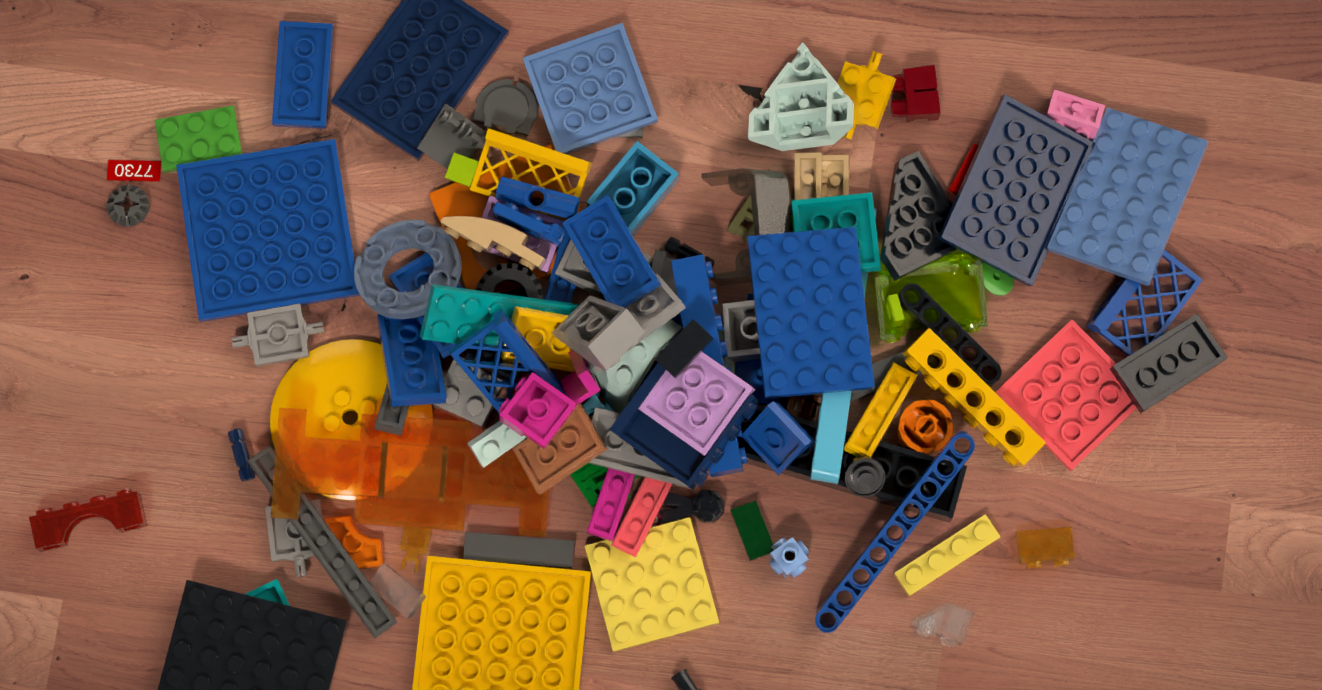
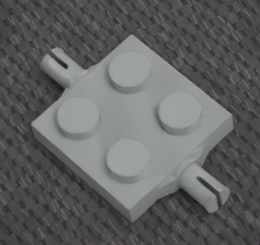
M301 304L248 312L249 327L247 335L232 337L233 348L250 346L253 351L256 367L299 360L309 357V335L325 333L323 321L307 324L303 318Z
M311 500L310 502L322 517L321 501ZM278 505L265 507L271 561H292L295 567V577L307 576L305 560L313 557L314 554Z

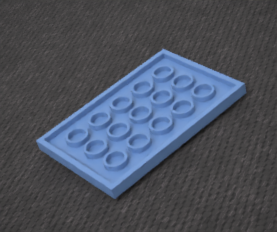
M1107 107L1096 137L1092 141L1095 143V146L1077 176L1047 249L1049 252L1149 286L1205 154L1208 140Z

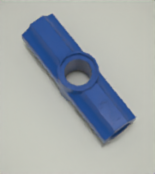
M503 176L498 183L496 191L497 200L567 219L576 215L579 208L580 197ZM536 191H541L544 195V201L539 206L534 205L532 202V195Z

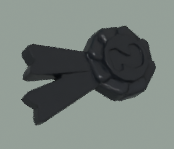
M701 490L693 499L669 492L663 505L677 508L661 510L660 514L663 516L662 524L693 515L700 522L714 523L724 514L725 501L715 490Z

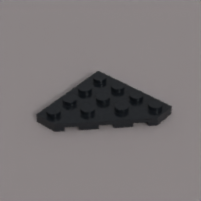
M919 151L901 158L894 165L880 255L881 261L894 281L958 251L957 248L938 239L952 207V202Z

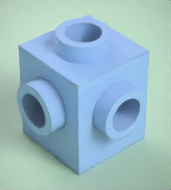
M793 537L788 541L782 538L771 546L773 552L770 553L769 558L771 561L769 564L778 576L782 574L786 579L792 575L795 578L807 569L805 564L809 560L806 556L809 554V551L801 540L796 542ZM791 551L795 555V559L788 561L785 559L784 554Z

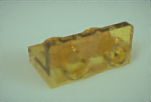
M1071 527L1016 532L1019 565L1026 564L1027 569L1042 568L1043 563L1053 562L1054 567L1068 566L1070 561L1077 558L1073 548Z

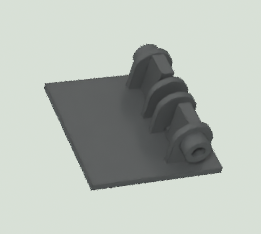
M444 104L417 149L448 170L453 153L472 159L478 148L483 149L487 132L447 104Z

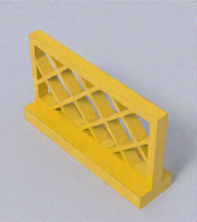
M488 128L485 136L486 141L470 187L471 191L496 198V193L492 191L497 189L500 181L494 169L507 163L514 176L510 179L520 181V177L533 172L539 184L538 186L544 187L558 180L565 194L570 195L575 192L574 196H581L587 175L590 173L593 163ZM491 146L500 149L505 160L494 166L491 165L488 159ZM506 151L515 155L508 157ZM519 156L525 157L530 168L517 175L511 161ZM531 160L537 161L539 164L534 166ZM485 163H486L487 166H488V169H486V170L483 171L484 166H485ZM543 165L551 166L556 177L542 183L536 169ZM557 169H560V170H563V171H566V172H564V173H562V174L559 175ZM491 172L497 185L488 190L478 187L481 176ZM570 173L580 176L577 187L567 192L561 178ZM533 210V211H536V212H538V213H541V214H544V215H547V216H550V217H553V218H556V219H559V220H562V221L568 220L567 218H563V217H560V216H556V215H552V214H549V213L541 212V211H538V210Z

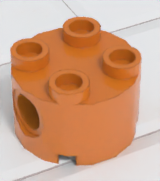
M935 400L913 402L905 408L897 424L896 436L900 445L903 448L930 456L937 455L953 434L951 414L944 405Z

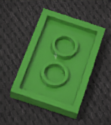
M234 106L155 120L164 173L177 171L176 165L243 154Z

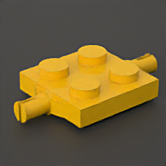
M872 51L867 66H858L845 61L837 82L842 91L854 103L853 128L843 136L846 139L852 140L856 125H866L875 129L879 128L896 79L877 70L883 56L878 52Z

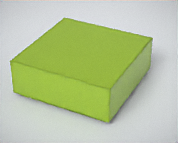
M453 153L445 179L471 187L479 161Z
M898 294L889 295L884 305L890 326L893 328L901 326L905 318Z

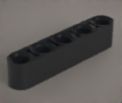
M913 283L903 287L898 295L901 308L924 330L930 328L988 386H992L999 381L1002 375L1000 365L922 287ZM907 291L915 292L918 296V302L914 304L906 302L904 293ZM933 310L937 314V321L934 323L927 322L923 316L924 311ZM952 329L956 333V340L954 342L946 341L943 337V330ZM964 348L973 349L976 355L975 360H965L962 356V350ZM983 367H990L994 370L995 377L993 380L983 378L981 373Z

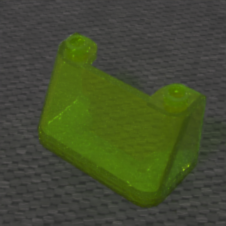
M964 252L950 254L896 281L893 280L883 263H880L881 271L870 272L880 340H885L888 343L898 342L906 334L905 331L923 329L903 309L905 319L902 325L892 328L884 305L889 295H899L903 287L911 283L922 287L962 328H965L966 332H977L981 330V327H988L983 267L977 257H972ZM907 291L904 293L906 302L911 304L918 302V296L915 292ZM933 310L924 311L923 316L927 322L934 323L937 321V314Z

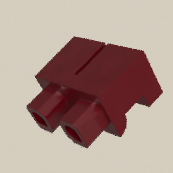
M935 65L903 69L902 74L891 76L896 79L891 93L903 92L904 100L891 101L892 117H906V122L916 119L939 120L941 111Z

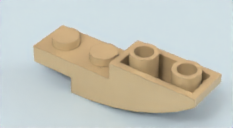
M469 216L443 217L441 220L442 225L446 227L445 233L450 234L455 239H458L459 236L469 241L467 245L479 253L483 249L490 253L494 244H496L497 251L507 257H510L511 254L520 258L519 264L531 271L534 268L541 271L546 263L544 257L525 247L529 240L528 236L510 226L484 218Z

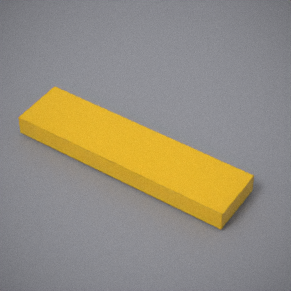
M893 362L844 447L846 452L856 457H872L914 384L917 374Z

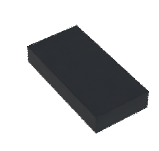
M693 319L655 360L676 379L714 338Z

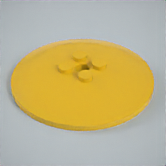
M350 339L319 346L309 352V357L299 359L292 365L282 378L275 392L270 414V429L275 450L290 474L303 486L319 495L345 501L365 500L382 495L404 482L418 467L428 449L433 430L432 404L410 405L402 436L375 430V423L387 385L381 344ZM347 411H355L358 414V420L352 425L345 424L343 422L344 414Z

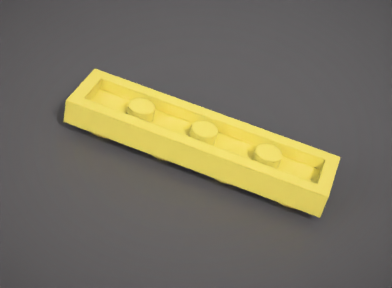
M985 514L896 571L894 576L909 597L998 540L1000 535Z

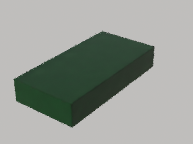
M756 500L731 509V515L749 561L751 562L773 552L771 548L773 543Z

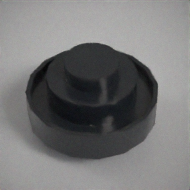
M859 456L848 463L844 472V479L848 489L853 494L860 497H869L882 489L885 483V472L882 464L877 459L871 456Z

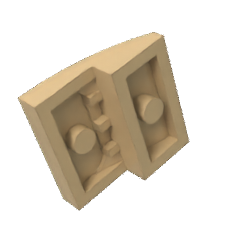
M795 153V200L849 195V155Z

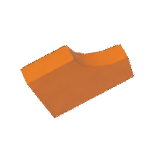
M350 515L323 519L359 570L384 567L380 538H369L361 534L354 527Z

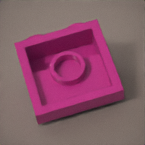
M532 372L528 379L523 377L515 388L517 393L512 400L507 398L499 409L501 413L500 422L520 436H526L545 449L576 409L577 403Z

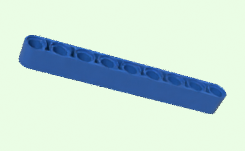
M958 431L950 437L818 608L815 617L816 626L820 631L830 633L839 627L973 454L975 443L970 433ZM958 438H966L970 441V446L966 451L962 452L955 449L954 443ZM945 459L953 463V468L949 473H942L938 470L937 465L941 460ZM929 481L936 485V490L933 494L925 495L921 492L920 487L924 482ZM914 503L919 507V513L916 516L909 517L904 513V507L907 504ZM897 525L902 529L903 533L899 538H891L887 534V529L890 526ZM875 547H881L885 550L886 555L881 560H875L870 555L871 550ZM858 569H864L868 572L869 577L866 581L859 582L854 578V572ZM840 591L850 592L852 595L851 601L848 603L839 602L836 596ZM825 612H830L835 616L836 620L832 624L826 625L821 622L820 616Z

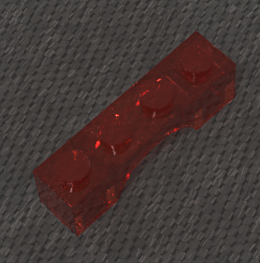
M125 489L116 492L117 496L106 498V495H100L90 498L89 503L79 505V502H70L64 504L63 509L53 511L52 508L38 510L35 516L29 517L35 549L44 552L68 546L69 537L73 529L80 522L89 518L107 519L121 533L148 527L142 497L137 491L133 492L132 489Z

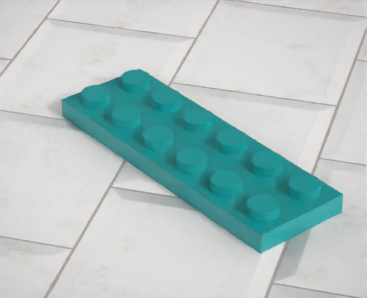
M432 284L420 337L423 340L459 344L494 319L492 315L500 309L511 320L515 306L570 315L580 304ZM492 330L484 336L483 344L497 345L498 334Z

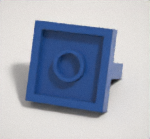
M774 401L760 413L742 436L778 476L815 442L778 402L775 403Z

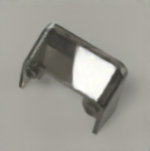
M740 168L701 173L702 179L710 186L729 184L730 189L739 196L751 195L754 235L794 232L790 181L782 172ZM748 248L738 253L735 260L736 271L713 274L714 277L710 278V280L719 286L751 282Z

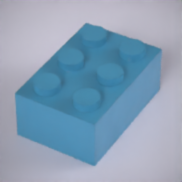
M636 141L587 200L586 205L589 207L601 198L609 195L631 234L634 236L678 183L679 173Z

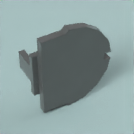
M502 79L490 83L481 90L476 99L477 107L473 121L484 123V127L512 135L519 133L529 136L533 121L537 120L538 106L534 94L526 85L517 82L515 86L512 85L513 80Z

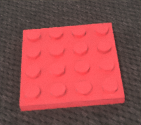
M1073 320L1068 322L995 392L1046 442L1044 445L1070 472L1136 409V406L1110 370L1116 363Z

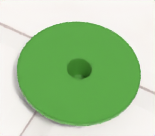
M982 262L979 268V277L983 286L990 293L997 296L1008 294L1013 288L1014 279Z

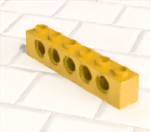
M930 328L925 330L902 353L906 357V364L914 371L919 370L926 377L924 381L929 387L935 391L939 389L945 395L944 401L954 410L958 408L965 415L963 417L964 421L974 429L977 427L984 434L982 438L991 447L997 446L1004 453L1002 458L1012 467L1015 465L1018 468L1024 466L1046 443ZM929 355H934L939 359V367L937 369H933L928 365L927 358ZM948 374L957 376L959 380L957 388H952L948 385ZM968 393H973L977 396L978 404L976 407L968 405L966 401ZM988 412H992L997 416V424L995 426H990L986 422V414ZM1007 431L1015 433L1017 437L1015 445H1010L1006 442L1005 435Z

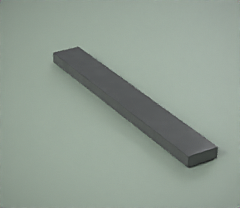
M270 445L247 460V463L373 638L376 639L397 624L396 619Z

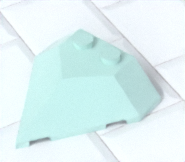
M803 42L798 47V54L791 63L787 62L764 94L765 99L749 114L748 139L750 141L780 151L834 145L853 128V101L842 91L838 83L817 58L811 54Z
M670 319L620 357V361L614 367L608 370L603 369L597 374L591 366L604 403H607L611 409L621 414L635 395L638 387L653 365L655 358L683 330V327Z

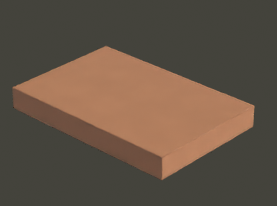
M580 403L545 449L529 438H526L512 448L534 489L540 495L607 450Z

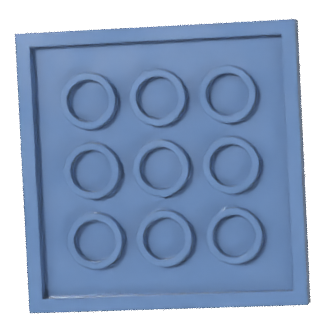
M623 23L522 58L555 150L558 152L569 154L658 122Z

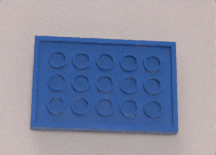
M856 227L748 236L747 246L764 398L874 389L875 384Z

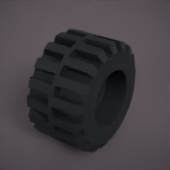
M504 263L492 267L481 277L476 287L478 291L494 293L495 288L500 283L514 281L522 286L525 297L543 299L541 284L534 273L526 267L514 263Z

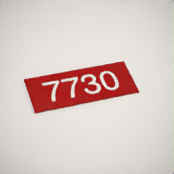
M108 160L107 180L160 182L161 161Z

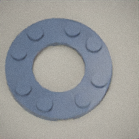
M405 220L390 224L367 240V246L361 255L357 256L354 266L355 285L367 306L385 317L410 319L425 315L432 284L457 287L461 276L462 261L455 241L450 234L444 232L443 228L427 224L423 220ZM412 248L428 253L433 259L434 270L430 274L428 282L425 285H421V288L411 292H398L385 284L383 271L386 263L393 255L402 250Z

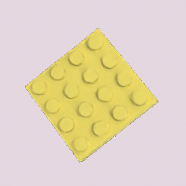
M690 517L652 527L636 558L611 546L612 541L609 540L585 545L613 652L719 624Z

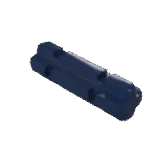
M241 428L233 429L228 432L230 442L233 443L231 448L236 466L240 469L238 470L239 477L242 482L250 481L255 478V474L247 463L250 455L247 444L243 442L245 437Z

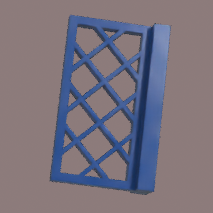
M1165 249L1161 257L1169 262L1170 273L1157 275L1156 268L1152 278L1155 294L1142 296L1141 283L1122 277L1086 325L1087 328L1094 333L1098 332L1127 356L1134 353L1131 350L1130 339L1143 337V344L1146 346L1162 336L1203 281ZM1185 275L1193 283L1187 290L1178 291L1176 276ZM1171 276L1173 292L1160 293L1158 278ZM1136 291L1137 296L1131 297L1133 293ZM1179 294H1184L1182 298L1179 299ZM1174 295V309L1163 312L1161 297ZM1155 297L1158 313L1144 314L1142 299ZM1130 300H1137L1139 315L1126 317L1125 304ZM1119 312H1120V313H1121V317H1120V318H1116L1117 315H1118ZM1163 315H1168V317L1164 321ZM1158 316L1160 328L1157 332L1147 333L1145 318ZM1140 318L1142 334L1129 336L1127 320ZM1122 321L1124 336L1114 337L1107 331L1112 322ZM1148 336H1153L1152 339L1148 341Z
M502 309L492 315L494 318L492 321L449 351L450 355L499 414H501L499 409L506 399L493 396L494 386L507 387V398L512 400L513 388H516L519 383L514 382L516 371H527L530 375L533 372L566 395L561 382ZM492 330L498 334L497 345L483 344L484 336ZM467 348L477 349L475 361L463 360L459 354ZM481 351H496L494 362L480 361ZM501 351L514 354L513 364L499 363ZM478 367L493 368L491 380L479 379L477 377ZM497 369L512 370L510 382L497 381Z

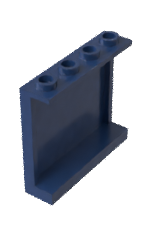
M657 363L609 430L694 490L696 486L700 487L706 481L709 475L707 471L713 463L716 465L725 453L723 448L728 441L733 442L741 431L739 426L744 419H750L757 409L755 404L758 400L754 395L750 394L705 457L638 409L666 371L664 367Z

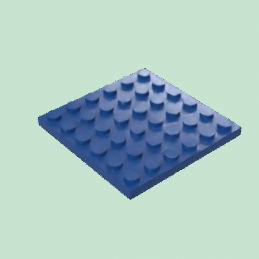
M335 139L176 165L200 322L247 315L248 312L294 304L307 305L360 296L354 280L355 258Z

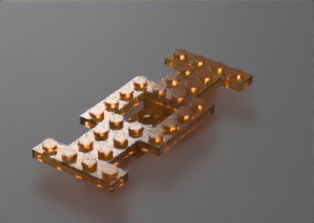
M279 408L271 518L298 520L300 493L354 496L353 524L463 532L466 505L519 508L518 536L546 537L549 489L541 495L536 492L514 452H505L487 466L482 467L467 444L470 442L472 422L407 417L401 436L375 430L378 415L362 414L360 441L305 437L307 410Z

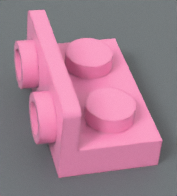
M1054 90L1046 117L1093 141L1098 132L1105 105Z

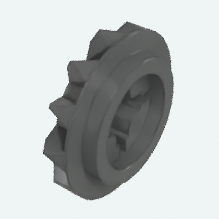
M127 184L121 187L117 186L109 194L106 207L112 221L120 226L131 227L141 223L146 218L150 203L148 196L139 186ZM127 195L130 201L136 204L129 208L128 215L124 207L119 206L121 203L126 202Z

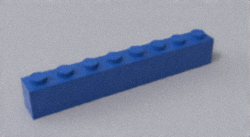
M704 255L672 260L677 297L686 307L680 312L683 329L693 319L703 327L714 340L702 352L725 367L723 357H728L725 340L720 341L719 331L723 330L721 315H715L714 304H718L716 288H711L709 278L714 277L711 261L706 262ZM742 428L737 438L733 442L728 441L723 448L725 453L716 465L713 463L710 466L709 474L711 477L744 472L743 464L748 463L745 447L740 448L738 437L743 436Z

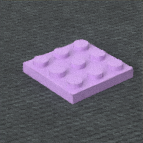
M701 352L676 379L666 370L638 409L706 457L755 389Z

